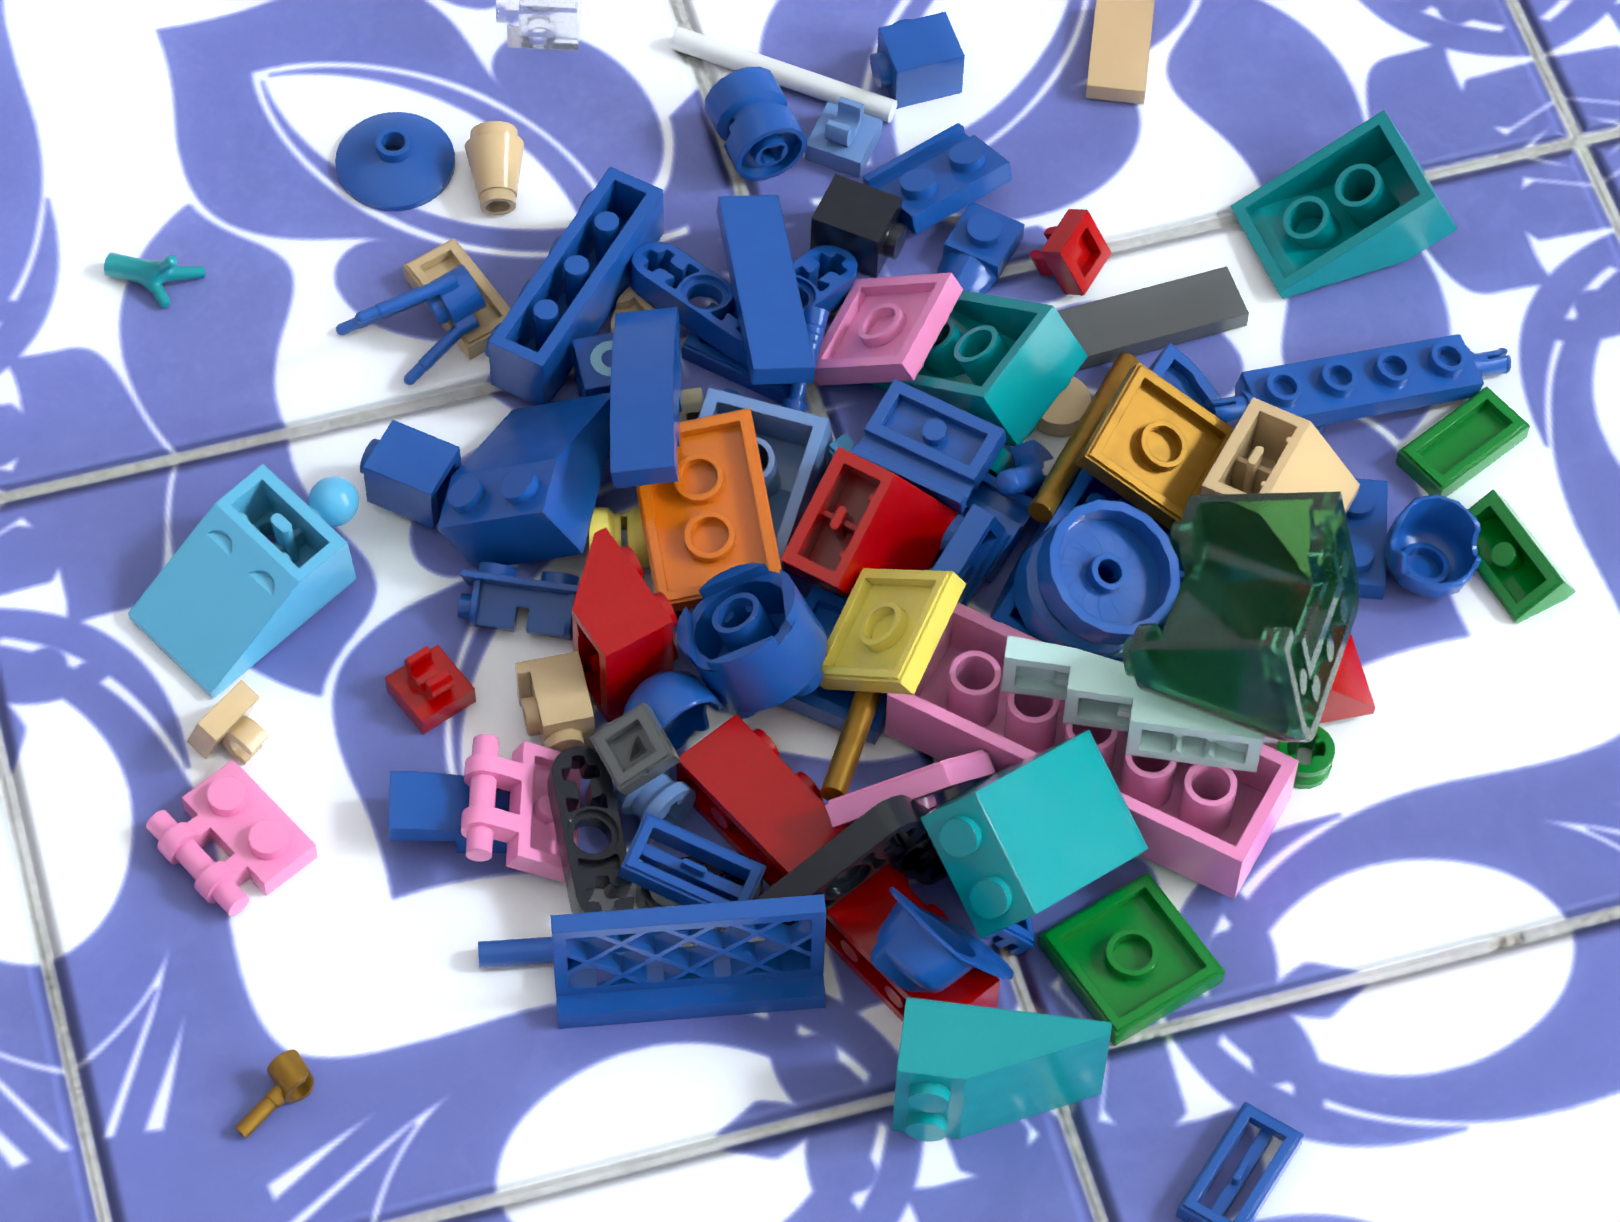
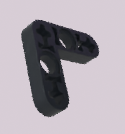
M582 746L565 749L556 757L547 779V791L572 914L602 911L599 902H588L591 900L596 888L603 889L606 898L617 899L611 911L634 909V900L638 909L665 907L658 904L652 898L649 890L638 885L635 897H627L632 883L617 876L627 851L612 778L597 751ZM570 769H579L582 778L591 779L585 793L586 806L576 809L580 800L577 784L575 781L567 780ZM582 826H594L606 835L608 848L596 854L582 851L574 842L573 832ZM738 853V854H740V855H743V856H745V857L751 859L750 857H748V856H746V855H744V854ZM691 856L678 857L682 860L687 858L707 868V871L720 877L728 874ZM731 875L734 883L738 885L745 884L746 881ZM763 877L753 897V900H756L762 890Z
M905 795L893 796L880 802L768 888L758 899L824 894L827 912L886 865L923 885L937 883L949 875L920 817L931 810ZM798 921L783 922L782 924L791 926Z

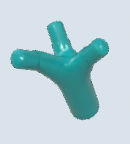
M110 252L104 263V273L106 276L143 285L152 292L161 308H167L171 304L162 285L163 282L204 278L206 274L203 266H177V259L173 255L162 260L152 261Z

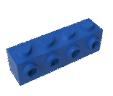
M613 167L607 169L594 190L584 198L578 213L565 232L555 240L547 258L533 278L525 283L517 301L504 320L493 329L485 349V355L489 357L491 385L535 405L546 404L551 401L574 367L572 340L595 336L616 305L618 298L630 284L631 263L634 251L645 243L659 241L664 234L663 189Z

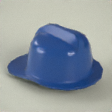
M892 886L889 888V891L897 901L878 930L876 936L877 943L871 951L870 959L872 964L897 986L909 992H931L936 994L952 985L974 968H978L1001 979H1012L1014 972L1008 963L978 938L950 921L916 906Z

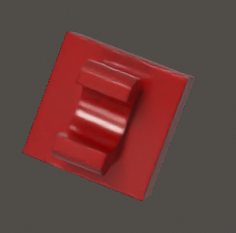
M1068 209L1057 226L1049 227L1045 230L1044 235L1047 242L1042 250H1032L1029 256L1041 275L1055 276L1065 295L1084 296L1112 252L1087 209Z
M438 644L431 649L428 646L420 649L404 660V666L385 677L387 692L423 735L476 702L475 688Z

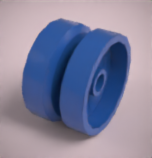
M1095 500L1072 509L1022 554L1014 575L1015 605L1026 629L1034 638L1046 643L1077 648L1107 658L1118 656L1138 638L1143 637L1155 628L1173 609L1180 589L1179 560L1168 535L1148 514L1125 502Z

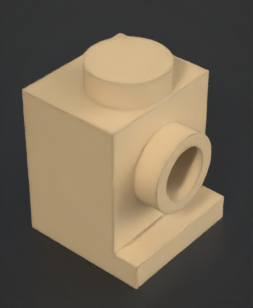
M579 651L515 663L517 697L520 707L522 706L528 737L540 735L542 746L560 752L574 746L595 749L589 738L595 734V719Z

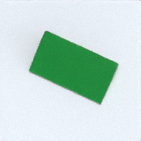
M1494 489L1468 509L1478 520L1481 528L1477 539L1478 556L1481 557V562L1476 571L1517 624L1566 600L1576 592L1515 510Z

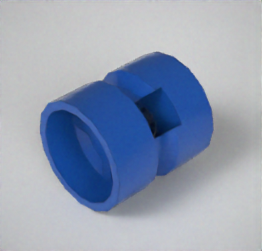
M762 67L739 69L721 78L709 90L705 98V111L717 134L722 140L726 141L724 148L741 178L750 181L767 180L789 170L802 158L807 149V138L794 113L787 107V99L770 70Z

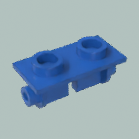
M491 562L479 563L478 572L461 569L460 576L467 585L473 586L472 594L461 593L458 605V618L469 619L470 626L515 631L518 608L529 609L527 633L564 638L566 640L572 639V606L579 586V576L556 571H543L541 580L516 577L517 568Z

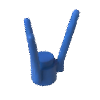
M461 264L429 284L357 312L354 318L338 324L336 332L338 335L348 334L425 302L440 326L448 321H451L454 326L404 376V383L406 385H413L462 336L480 327L474 313L485 308L486 303L470 273Z

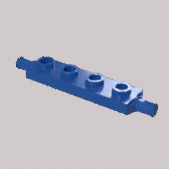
M1461 334L1244 371L1235 385V396L1206 400L1204 408L1225 423L1238 421L1254 397L1309 420L1314 426L1469 399L1477 394L1484 385L1482 377L1509 373L1511 357L1510 355L1506 356L1508 351L1505 348L1474 353L1465 345Z

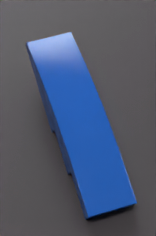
M669 307L616 313L610 383V473L614 489L678 482L677 446H680L679 412H682L678 308Z

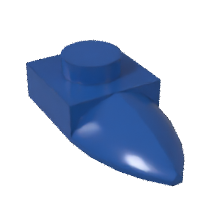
M977 203L969 204L944 243L943 257L937 273L952 272L963 290L986 294L997 282L1023 240L1025 224Z

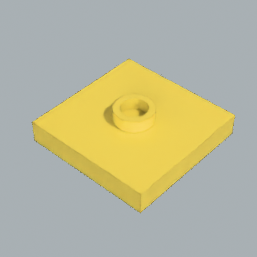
M863 568L827 641V652L820 667L824 673L820 686L827 690L914 695L966 583L953 571Z

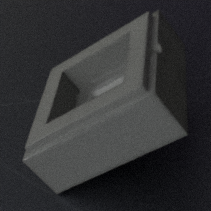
M645 702L589 737L617 789L625 796H628L681 762L655 713Z

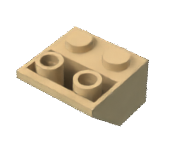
M1253 397L1201 485L1192 531L1309 581L1355 499L1360 484L1311 421Z

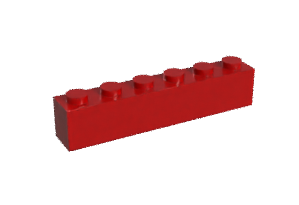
M737 714L679 756L681 762L676 764L677 782L684 781L696 792L694 809L737 853L744 854L752 860L767 866L763 879L770 887L854 822L832 827L825 807L826 804L823 802L820 790L814 781L801 771L795 774L780 759L779 751L772 739L759 728L752 730ZM886 865L826 912L825 943L902 1022L904 1019L906 997L997 1008L1000 986L999 977L978 968H974L943 991L934 994L931 992H909L900 988L872 964L870 955L877 943L876 936L878 930L897 901L889 891L891 886L916 906L950 921L945 913L936 905L928 904L926 906L910 890L905 874Z

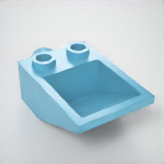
M262 464L211 507L128 612L129 619L201 689L214 699L356 580L348 542L332 528L348 523L356 515L359 507V496L355 487L342 477L330 476L323 478L312 487L307 505L271 470ZM275 535L276 542L272 543L266 536Z

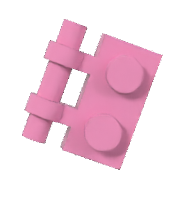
M489 734L475 736L473 738L472 755L466 759L464 767V782L470 787L469 807L465 808L461 814L460 830L461 834L467 838L466 857L477 862L488 861L492 858L493 840L507 843L506 867L565 883L547 791L549 773L556 757L561 752L523 741L512 752V760L498 756L499 740L497 737ZM570 769L567 780L575 781L580 797L581 775L579 769ZM496 788L510 792L509 812L495 808ZM580 800L576 809L580 808ZM579 828L573 832V839L577 846Z
M231 760L182 797L184 810L192 818L187 823H177L166 810H160L151 816L146 824V828L159 841L157 844L159 852L171 864L176 865L180 863L196 880L194 884L196 891L208 903L213 904L217 902L229 916L237 915L247 906L249 897L239 888L247 880L251 879L267 896L318 857L316 844L234 760ZM213 840L229 858L225 861L214 862L202 848Z

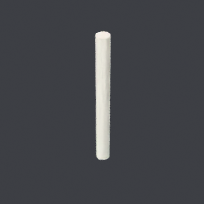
M677 27L672 37L671 49L735 71L746 67L768 69L776 78L779 86L837 105L840 97L864 104V114L882 119L888 123L891 122L895 114L897 100L682 27Z

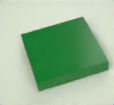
M1148 872L1039 936V948L1092 1018L1097 1021L1112 1022L1110 1041L1114 1046L1223 982L1225 970Z

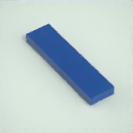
M718 196L717 217L751 385L813 383L816 367L779 196Z

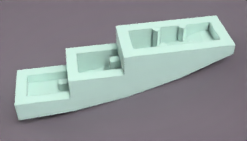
M1008 635L1002 675V692L1066 700L1063 723L1128 732L1126 755L1257 772L1265 728L1212 698L1140 667L1077 648Z

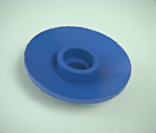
M407 112L381 113L362 120L345 134L336 152V172L344 190L359 203L377 210L405 211L427 204L445 190L454 174L455 152L446 132L433 121Z

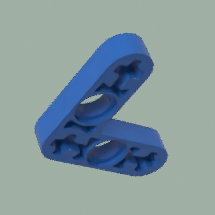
M657 241L639 246L633 253L629 282L632 290L657 309L677 307L679 324L729 358L739 363L747 364L731 283L678 247L669 243ZM833 245L817 246L793 262L802 304L829 311V314L843 304L855 282L858 266L855 257L848 250ZM694 297H708L715 300L719 306L711 309L698 308L692 305L689 300Z

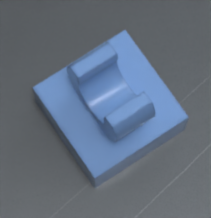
M840 97L838 105L828 101L807 140L805 159L860 178L882 136L883 120L864 114V104L844 97Z

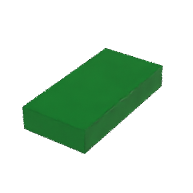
M1486 386L1400 449L1395 463L1429 495L1438 494L1447 497L1526 439L1530 425Z

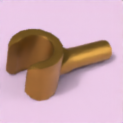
M290 1049L281 1053L268 1065L267 1073L274 1082L275 1087L269 1090L265 1097L234 1127L245 1139L285 1102L295 1103L307 1098L312 1093L314 1087L313 1075L296 1050Z

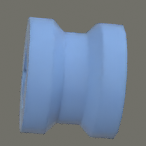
M668 769L628 796H625L616 789L615 797L618 809L625 815L634 814L640 820V823L647 812L678 826L692 809L696 799V792L684 781L675 782L669 776Z

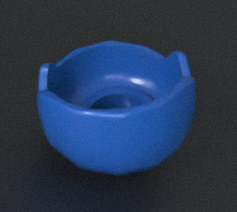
M1438 494L1414 498L1395 518L1387 533L1385 554L1390 574L1395 576L1398 584L1415 594L1439 598L1459 593L1473 577L1474 570L1478 568L1481 562V557L1478 556L1477 539L1481 530L1478 520L1459 501Z
M660 671L638 684L625 705L623 715L645 702L652 708L676 750L682 747L695 731L700 732L709 729L706 713L707 706L709 705L719 711L723 709V703L690 672Z

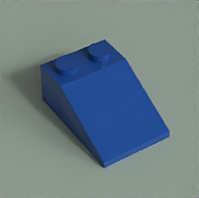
M610 392L512 409L451 476L437 529L477 570H479V563L481 562L515 565L583 554L610 448Z

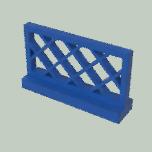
M824 894L550 915L558 1029L825 1008L826 994L823 973L826 906ZM798 921L791 926L782 924L783 922ZM731 926L724 931L714 929L715 927ZM650 932H662L656 935L655 937L645 934ZM757 936L765 939L763 941L748 942ZM595 937V938H593V939H591V940H589V941H587V942L577 939V938ZM689 941L698 944L696 946L680 947ZM620 947L629 949V951L612 952Z

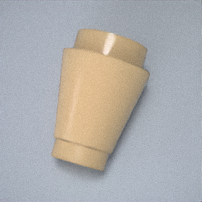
M488 121L480 123L470 130V139L466 141L464 146L477 196L480 200V209L489 215L508 214L516 208L524 141L518 136L517 128L508 122Z

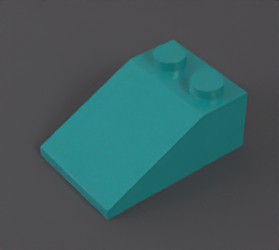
M1385 110L1230 206L1282 299L1405 262L1458 230L1407 142Z
M963 290L915 380L901 382L1005 429L1007 441L1004 445L1016 446L1023 443L1032 434L1039 420L1058 395L1067 388L1071 378L1088 356L1053 305ZM892 382L868 384L887 392Z
M906 997L896 1073L892 1131L906 1132L908 1136L927 1142L939 1141L945 1137L961 1139L1101 1095L1112 1022Z

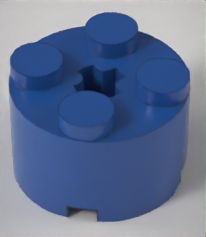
M747 563L725 570L708 580L698 590L703 599L696 605L694 610L690 613L685 606L679 617L676 632L681 650L706 686L723 703V706L728 709L732 716L737 714L741 719L749 718L759 711L778 706L794 696L808 695L823 680L824 673L820 667L827 652L826 632L790 576L781 569L780 573L769 571L765 564Z

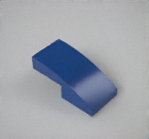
M390 771L389 840L456 841L457 853H466L467 838L461 834L460 830L461 814L465 808L469 807L470 787L464 782V776L434 772ZM496 788L495 808L509 812L510 792ZM493 840L492 853H507V843Z

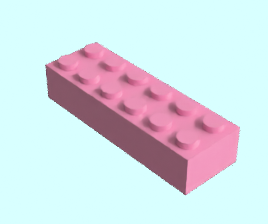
M958 602L914 695L887 694L885 735L940 761L983 749L984 752H989L995 772L997 773L1086 730H1090L1149 848L1139 855L1235 900L1290 801L1299 760L1262 744L1256 773L1126 755L1128 732L1063 723L1066 700L1002 692V675L1008 635L1036 641L1040 640L1002 622L995 621L991 617ZM991 775L982 777V778H980V780H982V779H984V778H986V777H989V776H991Z

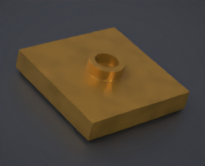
M1138 362L1127 373L1077 460L1076 465L1179 536L1189 528L1196 515L1201 485L1234 428Z

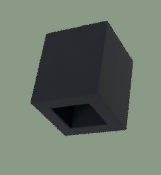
M835 174L811 218L810 250L822 245H833L848 250L857 261V272L877 278L887 258L895 260L905 243L908 226L901 223L902 198Z

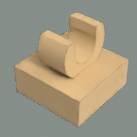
M241 679L197 723L187 743L205 759L223 743L229 753L245 765L262 748V743L269 737L267 732L257 722L248 717L260 696Z

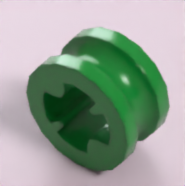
M1298 723L1288 727L1280 735L1276 747L1277 751L1297 759L1299 748L1313 750L1310 765L1298 763L1293 787L1311 789L1321 785L1329 777L1332 769V762L1335 756L1333 739L1323 728L1311 723Z

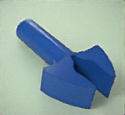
M1032 439L1009 448L1016 467L1003 470L997 475L995 484L1000 493L1012 495L1025 491V494L1032 499L1036 496L1047 477L1042 471L1044 462L1053 459V456L1042 444Z

